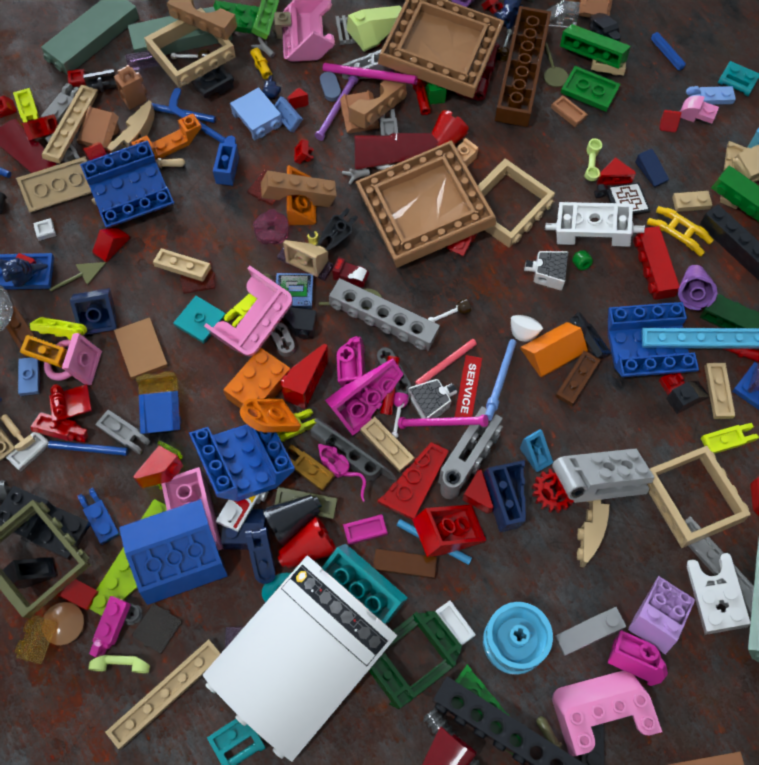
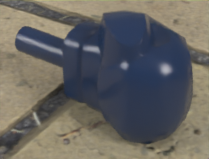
M272 75L269 76L268 81H265L262 90L268 99H275L281 93V87L276 86Z

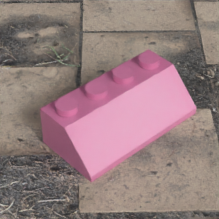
M200 467L180 473L170 482L162 483L167 510L199 499L202 500L217 549H223L207 479Z

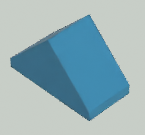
M538 430L523 439L520 450L536 472L553 463L542 430Z

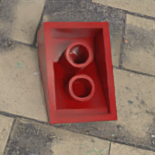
M326 344L321 345L292 367L287 375L283 376L281 386L285 402L303 409L307 408L329 362L328 346Z
M471 504L425 508L412 520L427 557L445 555L486 541Z

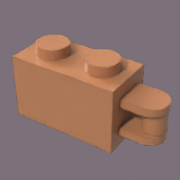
M129 65L117 70L118 74L114 76L121 99L129 110L146 102L145 94L147 91L142 84L143 78L140 73H136Z

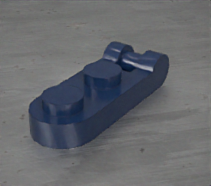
M262 527L257 531L252 529L246 530V541L255 579L262 584L271 583L275 578L276 569L267 527ZM254 539H261L262 543L255 544Z

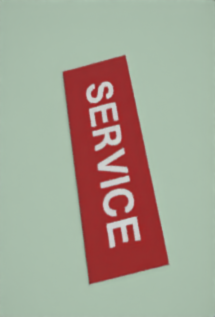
M465 356L454 417H472L482 358Z

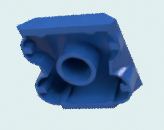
M178 391L139 395L140 434L180 430L181 417L179 415Z

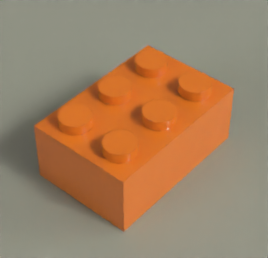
M260 348L223 389L226 399L239 408L248 399H274L282 390L281 380L284 375L288 374L290 367Z

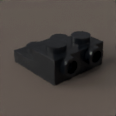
M223 65L191 81L204 98L216 92L221 95L234 87V78L225 71Z

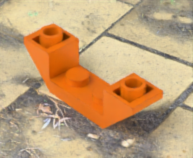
M192 113L178 120L179 130L154 142H151L146 135L131 142L133 146L148 140L155 159H162L190 145L201 129V124Z

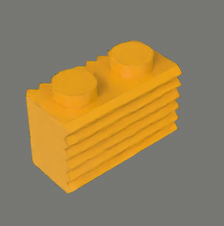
M27 335L20 353L62 367L67 349L63 346H57L48 341L46 342L37 337Z

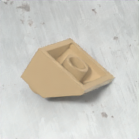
M288 240L283 242L287 263L316 277L319 276L328 262V251L321 246Z

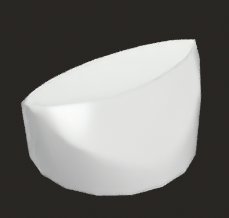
M514 315L511 317V331L513 336L519 341H532L543 329L542 325L531 317L524 315Z

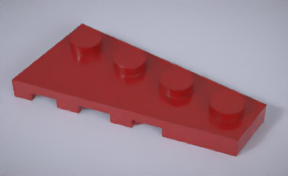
M431 442L415 459L414 463L402 473V476L378 500V503L413 520L423 504L449 450Z

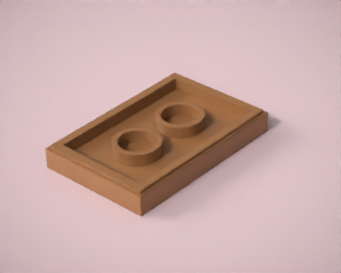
M150 317L114 330L132 380L168 367Z

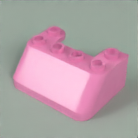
M293 0L284 9L283 12L291 13V26L282 27L284 59L290 62L319 60L329 49L333 48L335 45L334 36L327 34L324 37L322 16L331 9V0Z
M249 266L247 269L252 277L247 282V290L257 300L235 328L224 321L218 322L214 327L207 323L204 325L211 335L245 356H253L258 352L293 303L292 296L288 291Z
M624 670L560 687L552 695L553 705L568 753L573 757L589 753L593 750L595 738L591 727L632 715L636 728L641 734L650 736L662 732L649 694L633 674Z

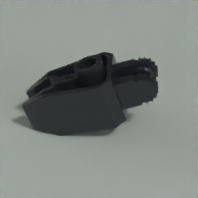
M604 13L590 16V31L616 41L621 40L618 23Z
M348 208L340 215H333L318 237L316 246H319L323 240H328L329 245L325 250H332L352 233L351 225L358 217L356 215L353 216L347 223L343 217L349 213L350 209Z

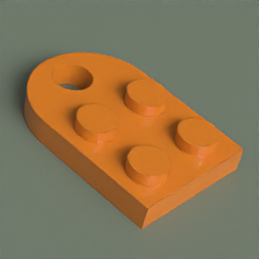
M248 399L244 401L240 408V416L243 421L253 429L261 432H296L301 427V424L283 399Z

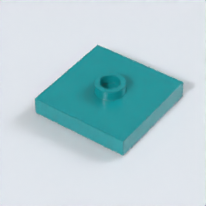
M195 296L173 324L204 344L211 336L204 325L207 323L214 327L218 322L224 320L226 313Z

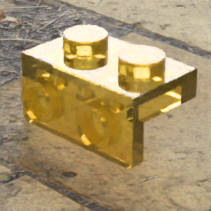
M166 371L156 375L143 374L136 377L139 395L178 391L179 397L178 379L174 372Z
M32 616L31 620L28 619L23 629V632H26L23 641L19 640L15 649V653H17L16 659L41 664L57 622L40 616Z

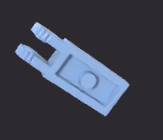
M692 86L687 88L686 91L690 97L691 95L705 97L703 102L712 105L733 104L736 100L733 86L700 88Z

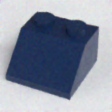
M110 288L72 295L70 303L75 322L86 326L87 333L84 335L117 329L115 306Z
M252 509L239 532L222 526L221 544L223 548L248 550L245 531L250 529L257 531L267 526V519L263 509ZM254 539L255 544L262 543L261 539Z

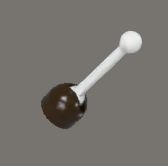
M203 49L198 54L171 53L170 56L172 59H201L210 54L209 49Z
M464 298L457 303L455 309L434 318L430 317L428 320L435 323V321L457 311L461 314H467L472 311L467 298Z

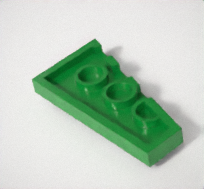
M467 664L455 682L506 713L500 703L491 695ZM459 697L452 698V706L455 709H461L463 701ZM474 709L471 711V718L476 722H480L482 720V713ZM492 722L490 729L494 734H500L501 725L498 722ZM512 734L510 743L514 747H519L521 739L518 735Z

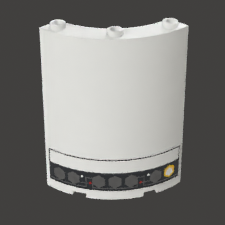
M306 556L204 672L203 677L207 681L206 687L211 692L217 693L237 714L235 718L243 726L248 724L274 747L273 752L278 757L283 759L285 756L292 762L397 635L317 563Z

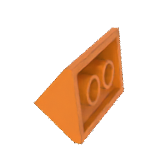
M290 165L287 166V174L311 177ZM303 195L287 196L288 224H316V206L313 205L310 198Z
M568 322L520 347L541 378L580 357L583 351L588 352L582 329Z

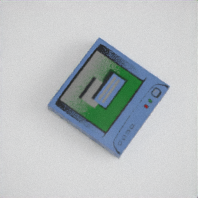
M277 273L276 284L291 294L293 299L291 307L312 309L313 275L307 273Z

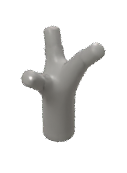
M258 37L260 45L255 44L251 45V47L259 48L270 58H273L275 53L267 46V41L263 42L262 38Z
M349 169V171H342V174L351 176L348 182L351 185L359 177L370 176L369 169Z

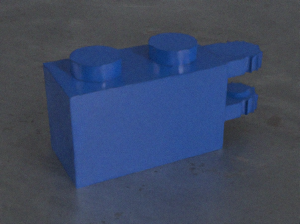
M232 135L226 137L225 143H219L213 168L216 184L233 186L239 153L236 138Z

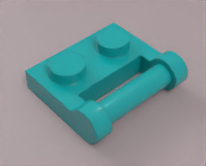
M730 61L721 75L718 84L733 86L734 89L743 92L748 97L759 78V73Z
M234 719L207 737L221 765H237L258 750L261 752L266 748L258 733L248 724L243 726L237 719ZM252 737L253 744L230 759L226 758L225 754Z

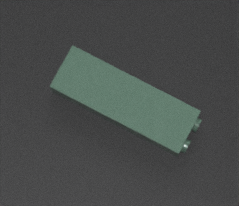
M100 0L41 46L44 59L48 63L54 64L60 72L63 71L66 74L67 71L77 69L127 29L128 25L133 24L139 19L136 6L128 0Z
M214 6L203 9L205 13L215 11ZM168 16L128 25L137 61L154 58L147 49L144 37L179 19ZM198 28L160 50L164 55L219 42L211 33ZM231 34L230 37L228 38L229 41H230V40H233L232 34Z

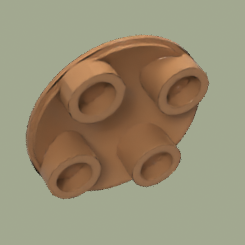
M69 602L58 603L50 607L44 614L41 622L43 636L48 642L57 646L71 643L85 629L82 611L79 607Z

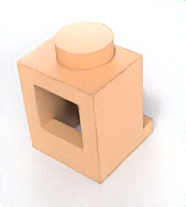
M465 138L456 149L465 165L468 166L477 158L478 147Z

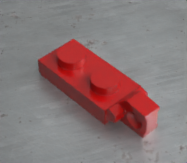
M39 413L31 425L32 432L67 441L75 440L85 443L88 438L87 429L80 428L81 426L77 425L75 421L64 419L52 422V415Z

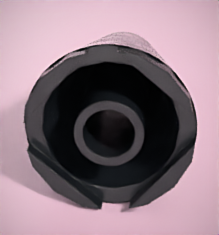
M310 494L263 509V513L270 527L275 532L276 538L281 545H284L320 513L319 508L322 505L317 496L312 497Z

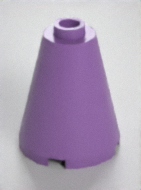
M691 265L687 268L681 281L678 297L684 306L689 309L700 310L702 307H709L716 300L718 294L717 286L700 265Z

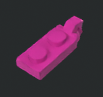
M110 596L93 636L90 655L96 658L103 656L106 650L110 649L111 645H115L130 609V603L115 596Z

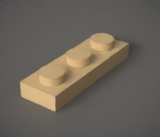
M162 248L153 261L155 267L199 281H204L211 269L210 263Z
M706 363L704 368L713 418L733 419L735 411L726 363Z
M376 417L360 429V432L399 473L414 461L415 458Z

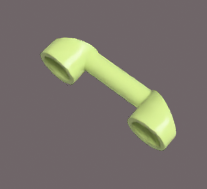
M595 138L591 139L587 146L589 164L584 177L589 181H596L600 175V171L595 167L596 156L602 148V142Z
M103 655L90 661L88 668L91 671L103 672L106 671L107 664L132 665L131 672L149 673L150 665L136 656Z

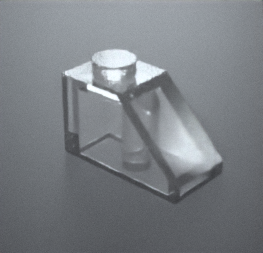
M563 0L547 9L546 11H551L549 26L568 28L571 24L576 25L579 17L580 2Z

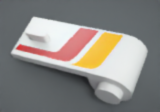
M268 491L238 502L228 500L216 523L239 532L255 503L264 502Z

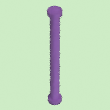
M349 76L348 83L320 130L316 131L315 137L318 140H324L326 131L341 108L340 98L344 94L348 95L352 87L357 84L358 78L356 76Z

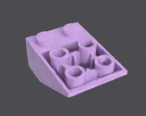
M658 576L634 616L628 630L644 641L653 644L666 655L678 641L695 599Z

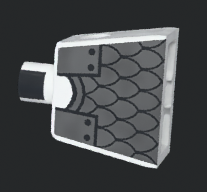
M540 251L536 261L526 260L524 271L535 272V283L562 290L566 277L568 252Z
M438 379L408 388L409 398L421 418H437L450 408V396L457 393L452 383L443 387Z

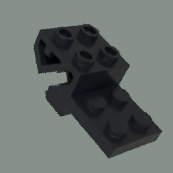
M13 485L0 506V526L30 501L43 502L49 508L48 514L51 518L56 517L63 525L61 530L65 534L69 533L75 539L76 543L74 545L78 548L91 525L89 521L55 507L48 500ZM37 513L12 533L20 535L22 540L30 544L39 546L68 560H71L73 557Z

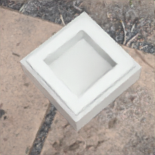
M51 218L33 223L39 241L56 236Z

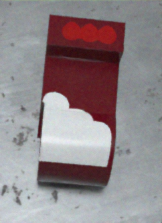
M338 257L332 270L333 280L338 281L340 278L357 287H364L369 276V271L366 268L349 264L340 257Z

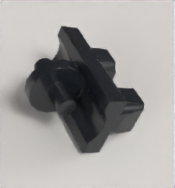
M107 69L103 72H90L84 75L86 85L93 89H98V91L105 92V89L117 87L114 79V70Z

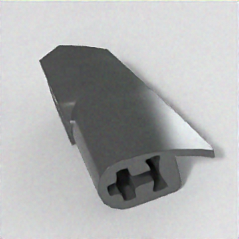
M319 418L314 420L316 424L310 430L311 436L323 445L331 446L333 444L344 452L350 464V469L354 472L361 473L367 481H374L381 474L388 479H396L393 473L328 424ZM354 455L360 457L357 461H353L350 458ZM374 467L376 470L374 472H367L366 468Z

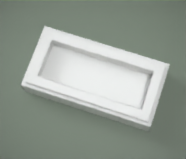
M33 432L31 434L35 442L25 450L17 451L15 449L6 456L20 472L48 448L49 442L40 433Z
M448 601L435 611L462 646L475 637L476 634L451 601Z

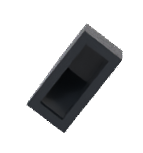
M290 307L283 316L282 321L295 337L314 339L317 323L316 310Z
M688 381L673 389L666 399L676 414L708 399L709 395L699 381Z
M52 557L13 560L3 569L17 589L27 588L56 577Z

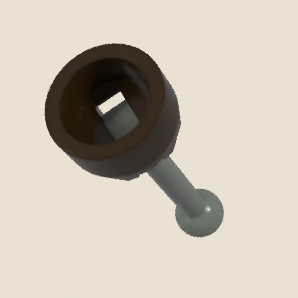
M511 29L506 31L507 37L504 46L500 47L496 53L497 60L501 62L508 60L509 49L507 44L510 36L513 34Z

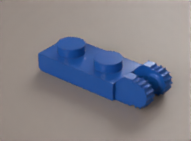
M91 488L89 493L96 503L89 506L85 496L80 494L77 497L84 508L83 511L91 523L100 544L103 545L119 536L120 533L105 504L100 500L95 489Z

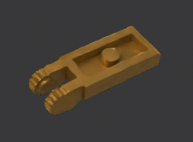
M291 445L288 449L298 457L296 461L290 458L295 467L294 471L323 492L335 475L307 453Z

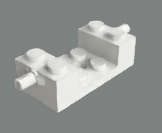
M559 202L557 223H546L545 230H556L557 244L575 245L576 236L612 237V246H630L633 233H644L645 225H633V204ZM598 218L599 221L592 222L590 221V219Z

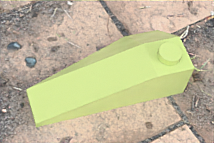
M391 6L357 11L348 15L346 30L365 52L377 47L381 40L389 36L402 8L401 6Z

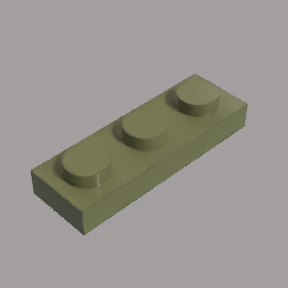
M278 487L274 505L311 494L312 497L317 496L322 505L317 516L334 519L338 498Z

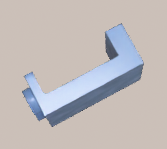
M260 88L230 103L233 116L235 118L239 117L251 131L254 140L262 138L265 134L278 129L282 125L281 113Z

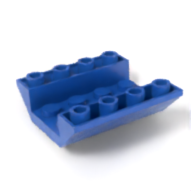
M148 140L80 164L106 229L174 204Z
M683 302L609 307L608 339L614 368L622 377L699 371L695 352L689 353L688 348H642V328H683V324L687 319Z
M247 424L215 435L211 434L209 427L189 432V436L217 497L237 502L277 488L295 470L277 432H261Z
M201 499L119 527L125 555L139 593L147 605L228 576L213 538Z

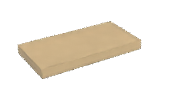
M86 156L16 178L29 212L31 213L92 193L80 164L87 162Z

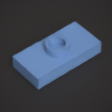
M280 96L274 106L281 113L282 123L290 132H295L303 118L284 97Z
M32 357L19 359L18 394L20 396L40 394V360Z

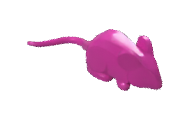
M318 444L323 466H327L335 477L359 476L362 479L361 499L365 502V477L358 472H348L350 464L345 456L337 452L336 447L332 448L328 445Z

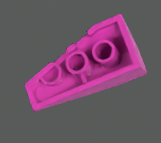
M391 359L340 388L325 401L353 436L372 419L371 416L377 408L381 407V402L388 393H391L403 376V372L394 359Z

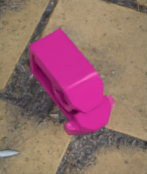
M355 336L349 339L337 351V375L341 388L365 374V348L361 337Z
M622 630L619 631L613 641L608 663L646 680L649 686L662 683L667 677L668 671L659 650L647 641Z

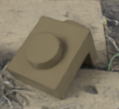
M275 12V22H272V31L276 32V39H283L282 27L291 26V13Z

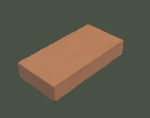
M563 95L551 104V109L574 127H577L587 118V113Z

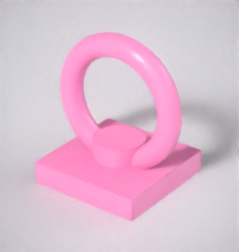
M75 333L72 335L71 340H63L56 344L64 348L69 347L62 369L65 371L55 373L52 369V364L44 362V370L46 375L52 380L61 381L73 376L83 384L92 385L102 351L81 334Z

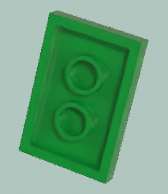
M215 1L213 5L215 11L221 8L235 14L237 28L234 31L251 33L259 7Z
M574 66L561 89V94L607 112L621 84Z

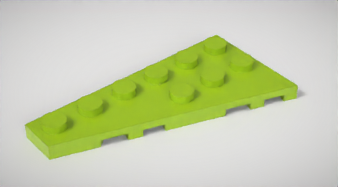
M154 499L142 519L167 511L166 505ZM124 547L96 589L99 592L89 608L101 616L110 596H115L125 601L132 592L138 589L125 555Z

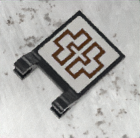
M639 182L613 186L600 184L597 185L598 191H594L596 198H602L607 195L610 203L633 204L632 215L650 213L651 211Z

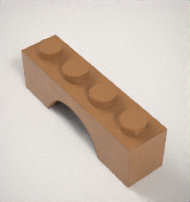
M169 0L167 2L170 16L186 22L188 25L195 26L202 31L211 33L218 38L227 40L237 28L235 14L220 8L217 11L205 13L195 9L193 0Z
M387 80L381 82L380 97L372 100L359 99L348 107L349 122L364 129L369 127L406 98V83Z
M267 171L261 181L262 198L280 200L289 195H303L310 198L315 206L330 207L337 196L335 181Z

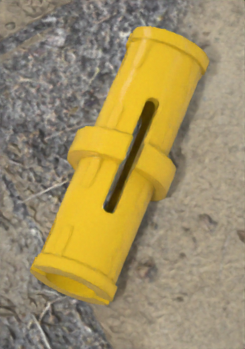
M259 48L252 49L250 54L255 61V67L260 71L262 78L269 79L272 72L268 67V61L263 57Z

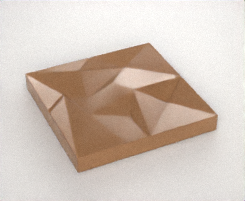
M406 0L379 54L378 64L404 74L415 75L418 79L473 98L500 35L504 21L448 0Z
M452 140L356 181L357 189L396 268L496 225L494 213Z

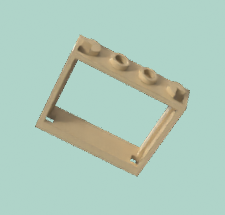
M202 8L197 9L200 12H205ZM177 20L144 37L148 51L178 88L235 58L234 45L229 39L224 40L213 35L223 47L177 71L160 49L198 28Z
M504 159L478 185L483 196L507 175L542 199L511 232L497 222L495 226L485 230L510 248L514 243L520 241L524 232L527 233L535 221L541 219L546 209L549 210L551 208V205L554 203L555 193L513 163Z
M708 446L650 468L655 478L652 483H647L650 488L648 492L681 548L738 525L751 515L748 506L741 500L736 487L731 484L725 470L720 467L715 454L710 451ZM700 458L735 515L691 532L658 478V475Z

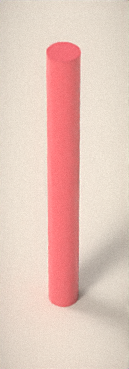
M471 339L417 379L415 384L419 385L429 381L476 346V341Z

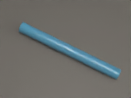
M402 519L398 521L397 526L419 538L415 526ZM459 550L448 553L467 565L472 560V557Z

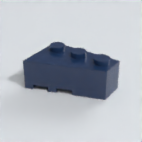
M525 460L489 467L483 473L493 505L492 510L500 532L518 529L526 521L524 496Z

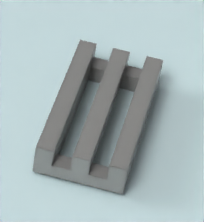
M342 15V18L336 16L340 45L356 43L353 38L349 40L348 31L346 30L348 17L345 18V15ZM340 23H343L346 40L342 38Z

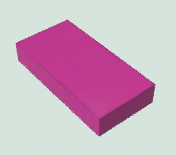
M382 514L343 524L348 546L388 535Z

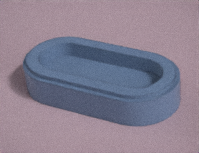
M332 72L322 73L320 85L324 97L328 101H337L341 90L335 74Z

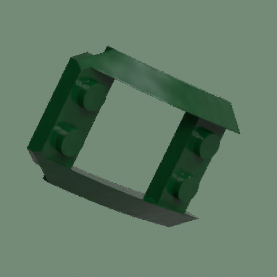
M416 611L411 617L395 628L393 632L397 637L368 670L391 701L389 705L397 709H401L456 665L462 645L435 611H427L426 613H417ZM419 627L443 658V661L412 686H409L385 652L415 628Z

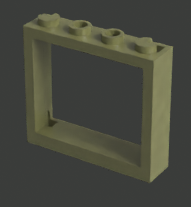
M34 500L30 501L0 526V543L37 513L79 564L31 605L0 568V590L23 618L32 617L91 566L87 561L89 556L82 549L78 550L74 545L76 543L75 539L69 533L65 534L61 530L63 527L61 522L56 517L52 519L48 514L49 508L43 502L39 503Z

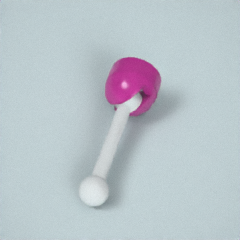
M399 392L395 393L394 405L398 408L394 430L391 433L396 439L398 438L397 429L401 408L407 406L409 401V395Z

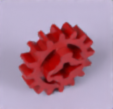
M551 469L548 470L547 474L543 471L540 477H536V483L532 486V489L536 491L533 492L532 496L538 497L535 503H542V510L548 507L549 513L553 509H556V512L559 513L561 507L567 510L568 504L572 505L574 501L569 499L556 473H553ZM555 485V488H554V489H555L556 494H555V496L553 497L554 493H553V489H552V488H553V486Z

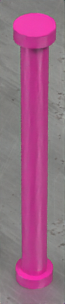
M481 415L480 417L419 419L400 417L398 419L400 429L413 426H488L487 415Z

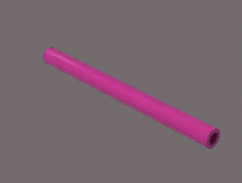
M330 63L323 64V71L415 85L417 83V76Z

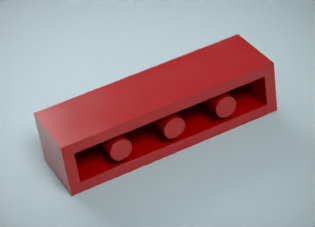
M660 227L645 228L644 233H636L633 243L638 249L639 262H642L643 274L649 283V293L652 294L654 300L675 297L679 289V283Z

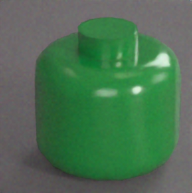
M580 250L575 253L572 262L578 270L584 271L592 265L593 259L587 251Z

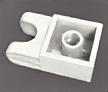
M728 553L721 555L719 559L720 573L716 576L704 574L700 569L698 561H687V570L705 635L746 628L750 625V619L732 558ZM719 604H723L726 607L724 613L721 612V609L717 610L716 607Z

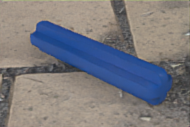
M659 32L653 34L651 40L677 70L684 69L686 63Z

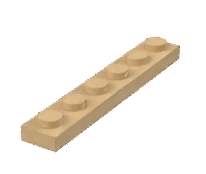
M84 85L80 86L42 153L43 159L60 164L84 120L88 107L94 103L98 95V89Z
M209 639L105 732L119 750L127 745L202 677L204 672L219 657L221 653Z

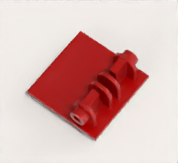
M54 384L51 387L50 392L52 395H49L52 422L92 411L87 384L65 391L58 384Z

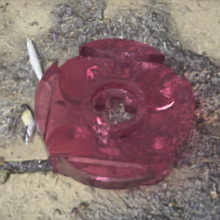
M274 209L262 213L253 223L255 236L263 244H280L288 237V220L283 214ZM269 226H274V227H275V230H272V229L267 230V229H268Z

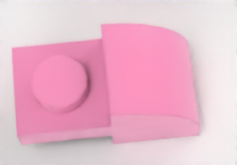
M691 96L682 105L680 110L682 112L681 118L694 122L697 118L712 124L719 107L703 102L705 98L703 96Z

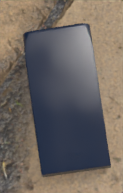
M652 148L637 156L635 163L654 187L669 181L663 166Z

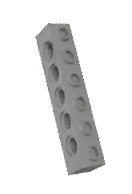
M340 278L329 295V304L334 309L342 310L353 318H359L370 326L374 325L384 333H391L401 341H408L420 350L429 351L438 334L440 325ZM347 299H352V300H354V301H353V302H347L346 300H347ZM363 307H369L370 309L364 310ZM382 314H383V315H386L387 317L381 318L379 315H382ZM397 322H401V323H403L404 325L398 326V325H396V323H397ZM413 330H418L420 333H419V334H415V333H413L412 331H413Z

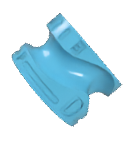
M512 602L500 607L492 615L483 634L484 652L489 661L502 672L515 675L527 673L537 667L549 654L553 642L552 627L548 618L537 607L525 602Z

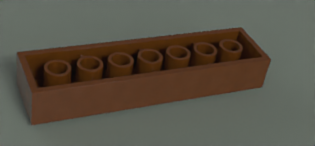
M519 6L495 121L528 127L551 11Z

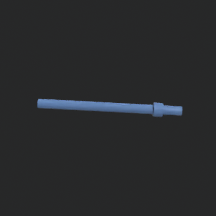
M511 339L508 343L492 395L486 404L487 410L485 415L488 416V421L492 420L494 412L499 406L498 399L517 343L514 339Z

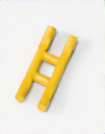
M658 206L656 213L673 219L669 225L662 220L649 218L647 221V225L659 226L661 231H665L686 244L699 257L705 251L695 240L690 238L695 232L708 245L714 241L703 227L694 224L670 208ZM679 223L688 228L684 234L675 230Z

